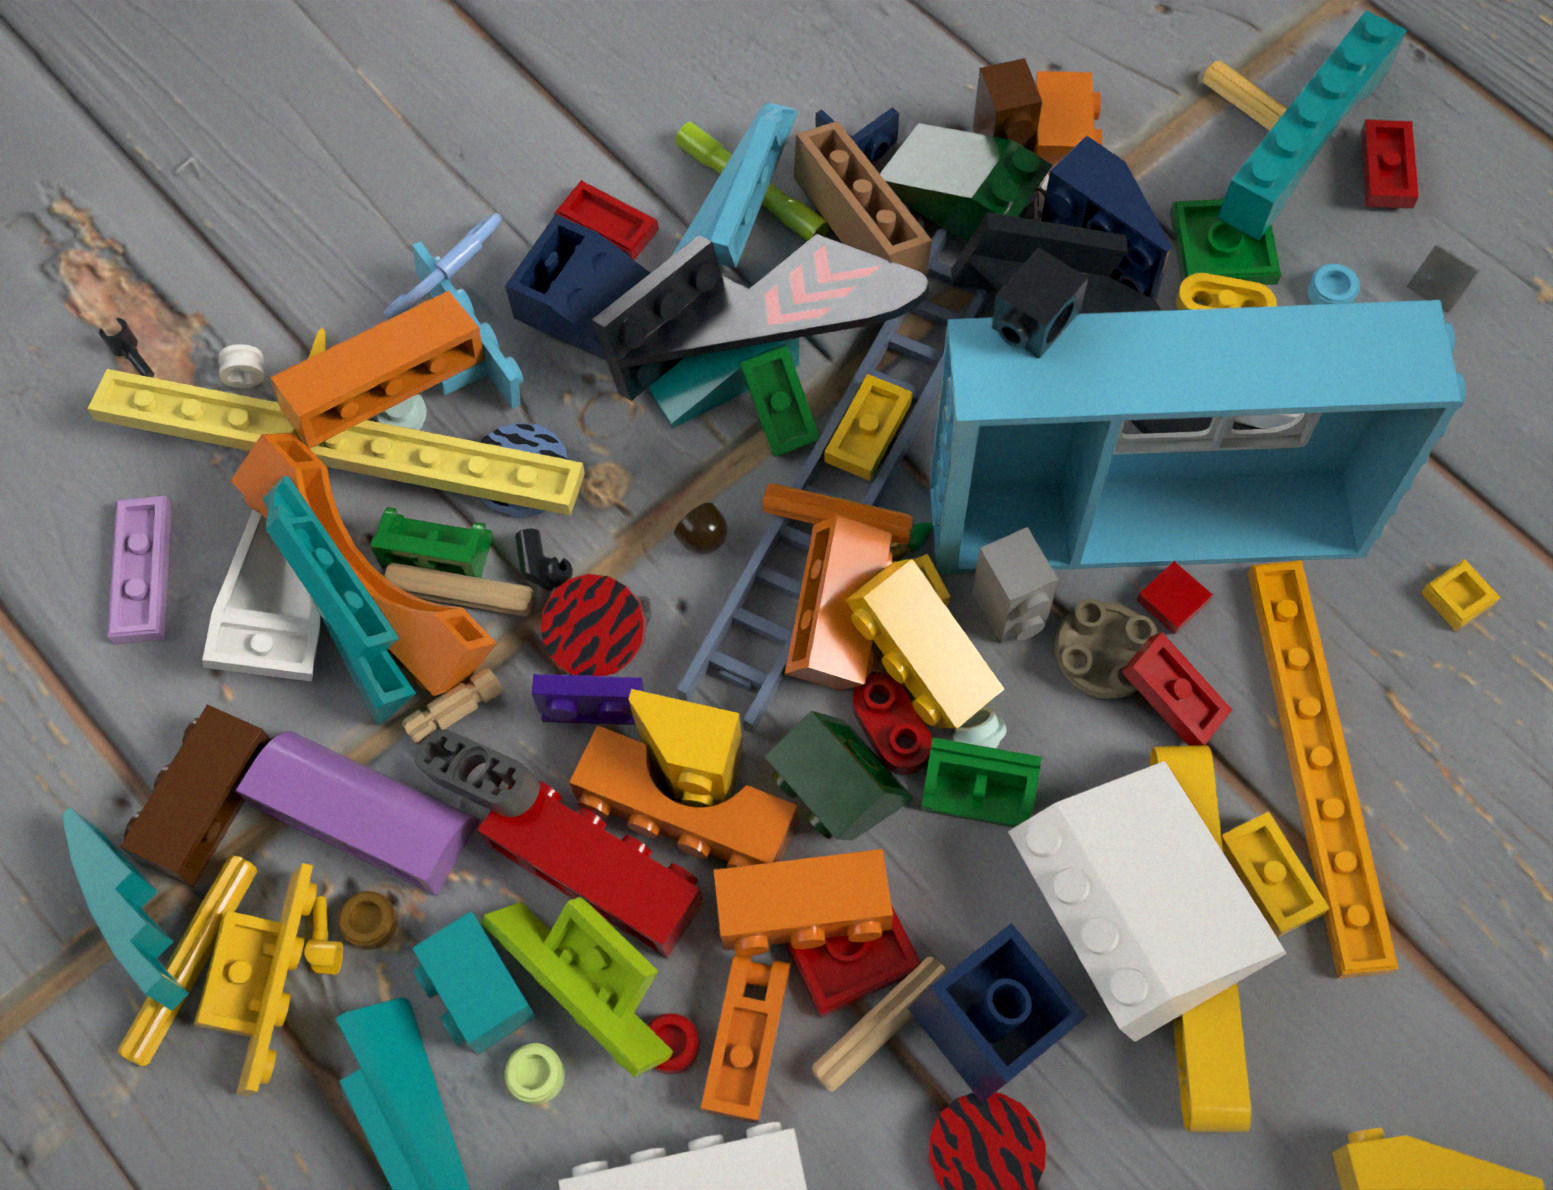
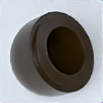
M703 503L691 510L680 520L675 527L674 536L688 551L698 555L710 554L719 549L724 543L727 536V523L723 514L714 503Z

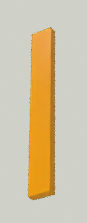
M1302 560L1250 565L1247 576L1317 889L1330 908L1323 914L1337 979L1393 974L1399 967Z

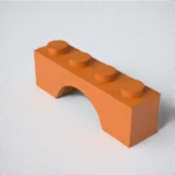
M598 725L569 781L574 797L578 800L577 805L579 807L590 810L600 818L605 819L610 813L627 820V826L631 830L648 838L656 839L658 834L678 841L677 847L683 852L700 859H707L708 854L727 861L728 868L780 862L798 824V805L749 785H746L729 800L718 805L699 808L678 804L662 794L651 779V760L646 744Z

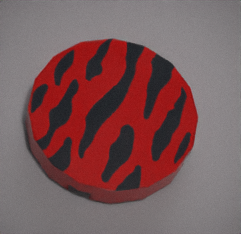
M585 574L568 579L552 592L542 611L540 631L546 651L562 669L573 675L608 676L619 673L639 653L645 642L647 621L641 601L628 586L611 576Z
M995 1092L981 1103L974 1093H970L956 1098L939 1114L929 1136L928 1163L935 1181L941 1190H1036L1046 1166V1142L1038 1121L1022 1103L998 1092Z

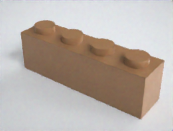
M836 121L796 134L793 178L841 242L920 271L927 278L932 244L931 238L841 124Z

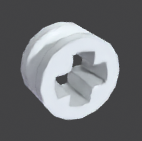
M237 344L223 348L219 352V364L221 365L219 379L225 385L233 388L244 389L259 385L264 380V370L262 368L264 362L263 353L250 345Z

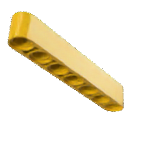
M1208 745L1153 746L1150 751L1149 767L1163 761L1166 762L1223 852L1214 765L1210 747ZM1235 983L1173 1019L1182 1120L1184 1128L1188 1133L1248 1132L1250 1129L1251 1101L1238 983Z

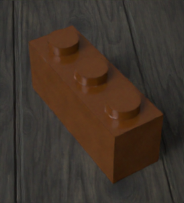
M207 704L200 717L192 720L187 726L183 735L182 746L171 764L164 766L158 773L154 782V791L142 811L137 812L128 822L120 848L138 863L194 888L245 802L236 789L259 753L271 741L270 737L262 728Z

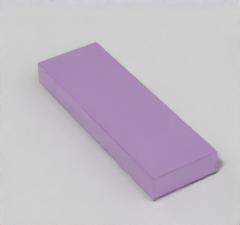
M167 496L116 500L107 638L113 644L165 640L172 503Z

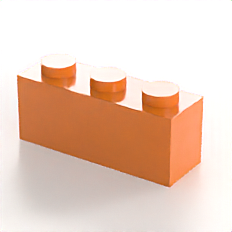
M835 515L813 525L784 674L839 691L865 685V680L869 676L874 662V654L871 651L873 639H866L856 629L851 620V614L854 612L845 600L892 563V554L889 551L892 533L840 515Z
M883 849L714 870L724 951L735 950V954L738 956L763 954L769 951V945L790 942L792 948L810 949L824 945L826 943L825 938L848 935L849 941L866 942L882 937V931L892 929L893 913Z

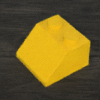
M631 689L629 703L638 737L643 744L647 745L650 757L675 798L681 799V803L684 806L699 808L718 805L729 800L732 796L744 752L739 713Z

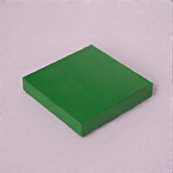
M1224 199L1172 201L1170 216L1181 283L1190 275L1208 273L1257 282L1263 285H1278L1281 271L1272 224L1260 240H1257L1217 218Z

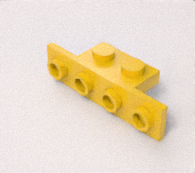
M302 863L291 874L279 922L228 910L222 916L194 1026L250 1037L236 1095L248 1097L258 1092L260 1084L267 1085L270 1081L276 1060V1050L269 1049L274 1026L282 1027L290 1003V993L282 991L287 971L296 970L304 945V938L296 936L301 915L309 916L317 893V884L310 882L314 865Z

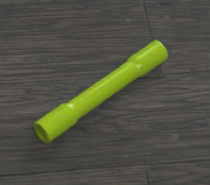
M693 122L684 124L676 135L675 143L678 147L704 166L712 168L721 175L732 154L724 149L719 141ZM770 182L761 204L779 217L785 226L806 241L816 234L823 237L827 235L830 226L823 217L801 201L791 198Z

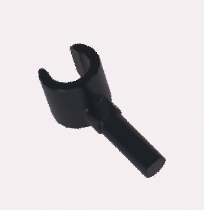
M116 318L122 328L116 335L107 336L102 328L99 330L100 337L112 354L124 356L128 359L141 376L154 377L155 373L138 353L136 348L138 340L124 319Z

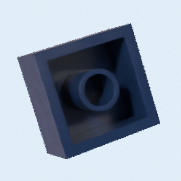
M1012 923L933 983L908 1007V1010L981 1103L1011 1081L1087 1017L1085 1012Z

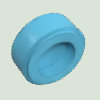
M1326 264L1314 272L1307 289L1308 297L1313 305L1354 303L1360 290V281L1350 268L1340 264Z

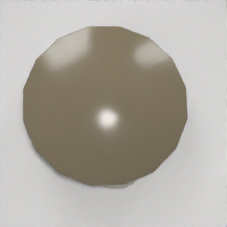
M1085 599L1077 604L1075 610L1064 617L1055 633L1054 654L1062 674L1075 688L1092 697L1111 700L1131 696L1138 690L1121 671L1147 639L1157 634V629L1150 618L1139 615L1121 604Z

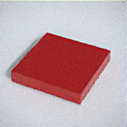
M893 906L892 929L882 931V937L866 942H852L848 940V935L825 938L826 943L824 945L810 949L792 948L791 942L785 943L820 1018L826 1017L905 979L921 963Z

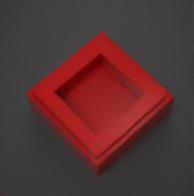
M1173 561L1138 594L1136 601L1175 635L1210 602L1213 594Z

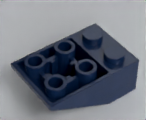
M1085 136L1050 170L1041 221L1126 235L1128 253L1109 277L1156 301L1172 246L1126 162L1090 137Z
M555 214L507 282L505 288L514 319L606 360L592 319L651 272L597 232Z

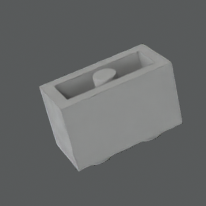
M1026 527L980 547L972 594L1000 643L1015 637L1017 640L1022 641L1038 634L1045 627L1059 579L1029 528Z

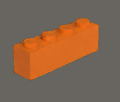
M448 290L342 343L335 344L331 348L297 365L290 366L286 370L270 377L281 411L310 449L484 361L485 358L479 326Z

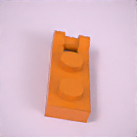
M734 954L700 1109L702 1112L759 1124L790 975V963L774 960L771 966L752 962V956H738ZM747 984L766 987L765 1001L744 997Z

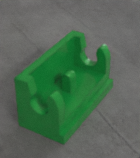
M385 508L376 536L373 537L370 545L382 569H386L388 564L399 563L472 577H482L493 539L492 531L485 529V523L475 522L472 529L405 518L404 515L397 514V508Z
M933 737L921 811L1014 828L1031 818V813H1033L1042 756Z

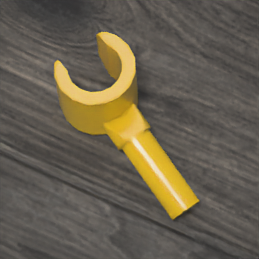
M318 896L315 897L313 904L312 939L308 940L306 944L305 957L315 973L336 975L342 967L343 944L338 941H327V898Z

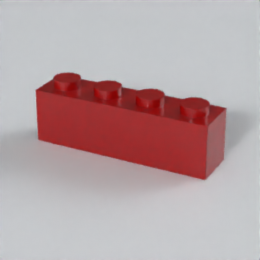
M538 780L540 785L538 797L526 812L515 817H505L492 810L477 829L486 846L572 900L582 896L607 922L666 959L703 904L700 888L696 886L698 879L692 873L675 863H670L668 868L650 858L652 851L642 842L629 835H624L622 840L610 834L604 830L607 824L599 816L584 807H579L577 812L560 803L561 795L540 780Z

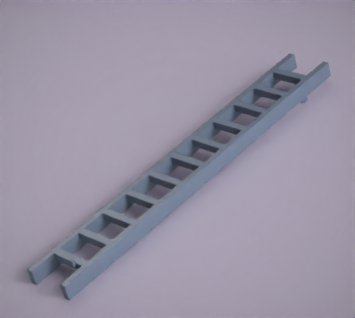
M939 226L932 238L927 278L931 276L952 285V267L937 261L951 237V233ZM955 286L975 294L964 316L926 300L909 312L947 327L948 319L980 318L993 291ZM908 312L900 317L885 321L798 474L792 488L836 497L811 486L824 462L826 448L866 375L869 374L913 392L912 404H915L903 429L898 427L891 441L894 445L882 467H877L870 480L873 484L862 504L878 506L940 391L944 352L897 333ZM888 348L936 367L924 390L876 370ZM775 515L677 688L678 699L689 702L708 666L720 670V679L748 692L751 691L752 686L759 688L758 694L743 719L744 730L754 734L786 675L784 673L793 630H788L742 609V606L756 581L799 600L802 583L767 568L765 565L779 540L805 552L809 551L811 535L788 526L791 518ZM733 623L783 645L768 674L717 651Z

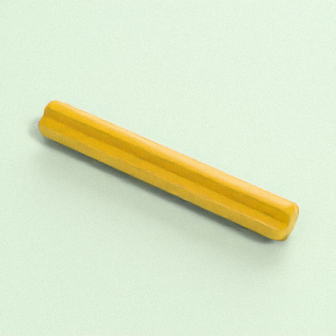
M231 855L226 859L165 966L188 993L214 949L223 914L227 910L235 912L257 873V868L251 862L239 856ZM148 996L121 1042L118 1054L139 1066L148 1065L186 997L172 1011Z

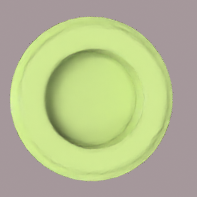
M531 1043L518 1048L510 1056L505 1067V1082L508 1089L519 1101L525 1104L541 1105L549 1102L559 1093L564 1083L565 1072L562 1061L550 1047L543 1044Z

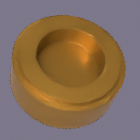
M363 891L353 895L344 903L339 913L338 924L342 935L354 947L362 950H374L384 946L391 940L397 929L398 916L394 906L384 895L374 891Z

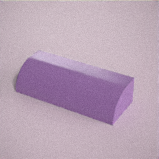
M285 731L277 735L263 748L236 789L252 808L435 896L438 895L479 822L478 818L292 731Z

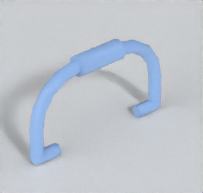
M493 213L481 220L455 247L434 265L435 270L405 296L401 294L385 309V317L391 319L405 312L443 279H450L482 249V243L498 228L502 222V216L499 213Z

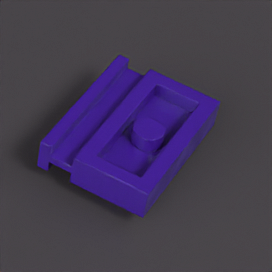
M533 674L531 694L538 712L542 714V722L635 725L629 703L631 689L645 692L642 677Z

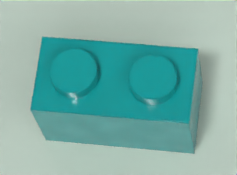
M472 911L412 948L421 965L413 969V973L430 999L437 994L440 995L449 1011L442 1015L440 1019L457 1047L467 1042L476 1054L479 1055L536 1018L535 1013Z

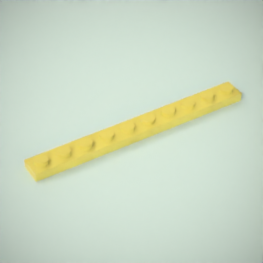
M111 369L106 370L87 408L92 418L97 421L251 451L261 434L295 433L302 440L281 411L278 402ZM365 420L310 448L330 468L569 516L572 514L585 474L582 462Z

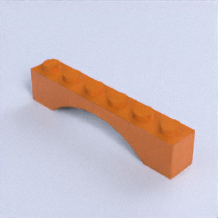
M295 433L261 434L230 480L244 495L245 502L267 519L268 511L262 498L283 476H289L400 639L387 651L395 655L412 673V678L416 684L429 691L433 696L446 693L462 682L465 685L497 644L494 639L463 607L439 605L417 598L392 584L372 567L354 544L340 518L331 491L327 466Z

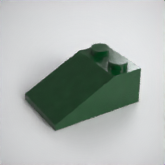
M918 123L881 171L880 175L903 204L968 243L987 212L1022 218L1035 200L1053 164L1013 140Z

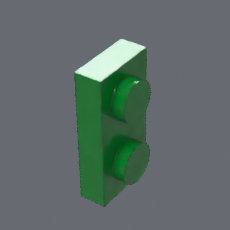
M784 344L738 361L771 454L776 457L818 441L820 436L788 346Z

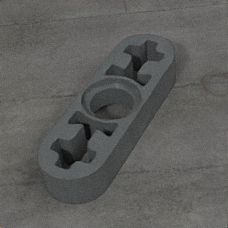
M438 730L427 736L419 745L415 754L416 766L434 783L502 816L515 817L521 815L534 804L540 790L539 781L521 762L450 730ZM444 756L454 757L450 764L442 759ZM482 763H486L482 773L474 780L467 782V778L473 769ZM503 780L512 789H503L501 791L498 787Z

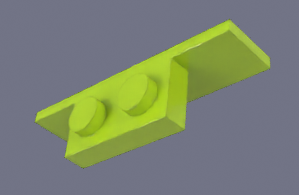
M582 896L567 901L552 930L522 902L484 915L480 923L497 939L500 946L510 952L535 978L536 982L546 989L573 1016L574 1020L581 1027L585 1028L612 1055L614 1061L625 1068L634 1078L669 1060L673 1051L634 1013L659 971Z

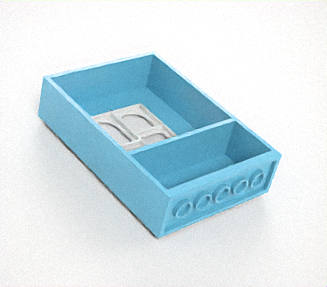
M1441 300L1078 314L1040 359L1023 348L1018 349L1006 343L999 333L992 329L993 317L948 319L929 482L935 568L938 574L975 573L980 547L1026 527L1029 528L1053 570L1167 566L1173 561L1178 565L1365 558L1376 539L1381 537L1383 528L1391 515L1396 513L1397 506L1404 494L1411 489L1413 480L1422 465L1428 462L1430 452L1440 437L1445 435L1447 425L1458 408L1463 406L1465 401V379L1461 373H1456L1452 356L1455 345L1454 329L1451 323H1445ZM1301 414L1294 421L1276 428L1232 429L1237 416ZM1213 417L1209 428L1199 432L1122 433L1126 420Z

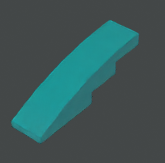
M69 807L61 815L71 862L89 911L113 954L144 994L173 1011L189 993L157 959L174 942L142 908L158 890L96 825Z

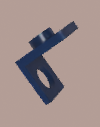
M892 107L851 136L848 133L869 161H877L882 158L889 148L898 141L899 112ZM822 109L815 113V128L835 122Z

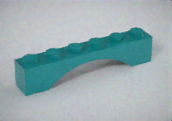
M1365 10L1231 179L1217 218L1260 240L1280 214L1308 167L1337 126L1361 100L1372 94L1389 72L1407 30Z

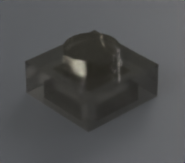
M1435 245L1406 287L1426 300H1441L1442 310L1449 313L1480 270L1442 246Z

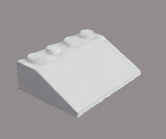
M1165 761L1058 801L1008 831L1118 1028L1134 1042L1287 954Z

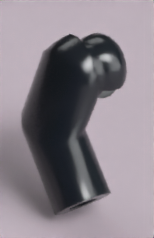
M527 528L516 533L515 539L520 571L526 580L548 591H552L554 587L561 586L568 579H571L573 568L567 559L563 558L558 562L556 557L549 558L544 556L539 530Z

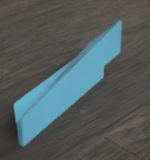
M770 102L765 103L760 108L672 256L700 235L712 241L719 264L736 269L797 117V109Z

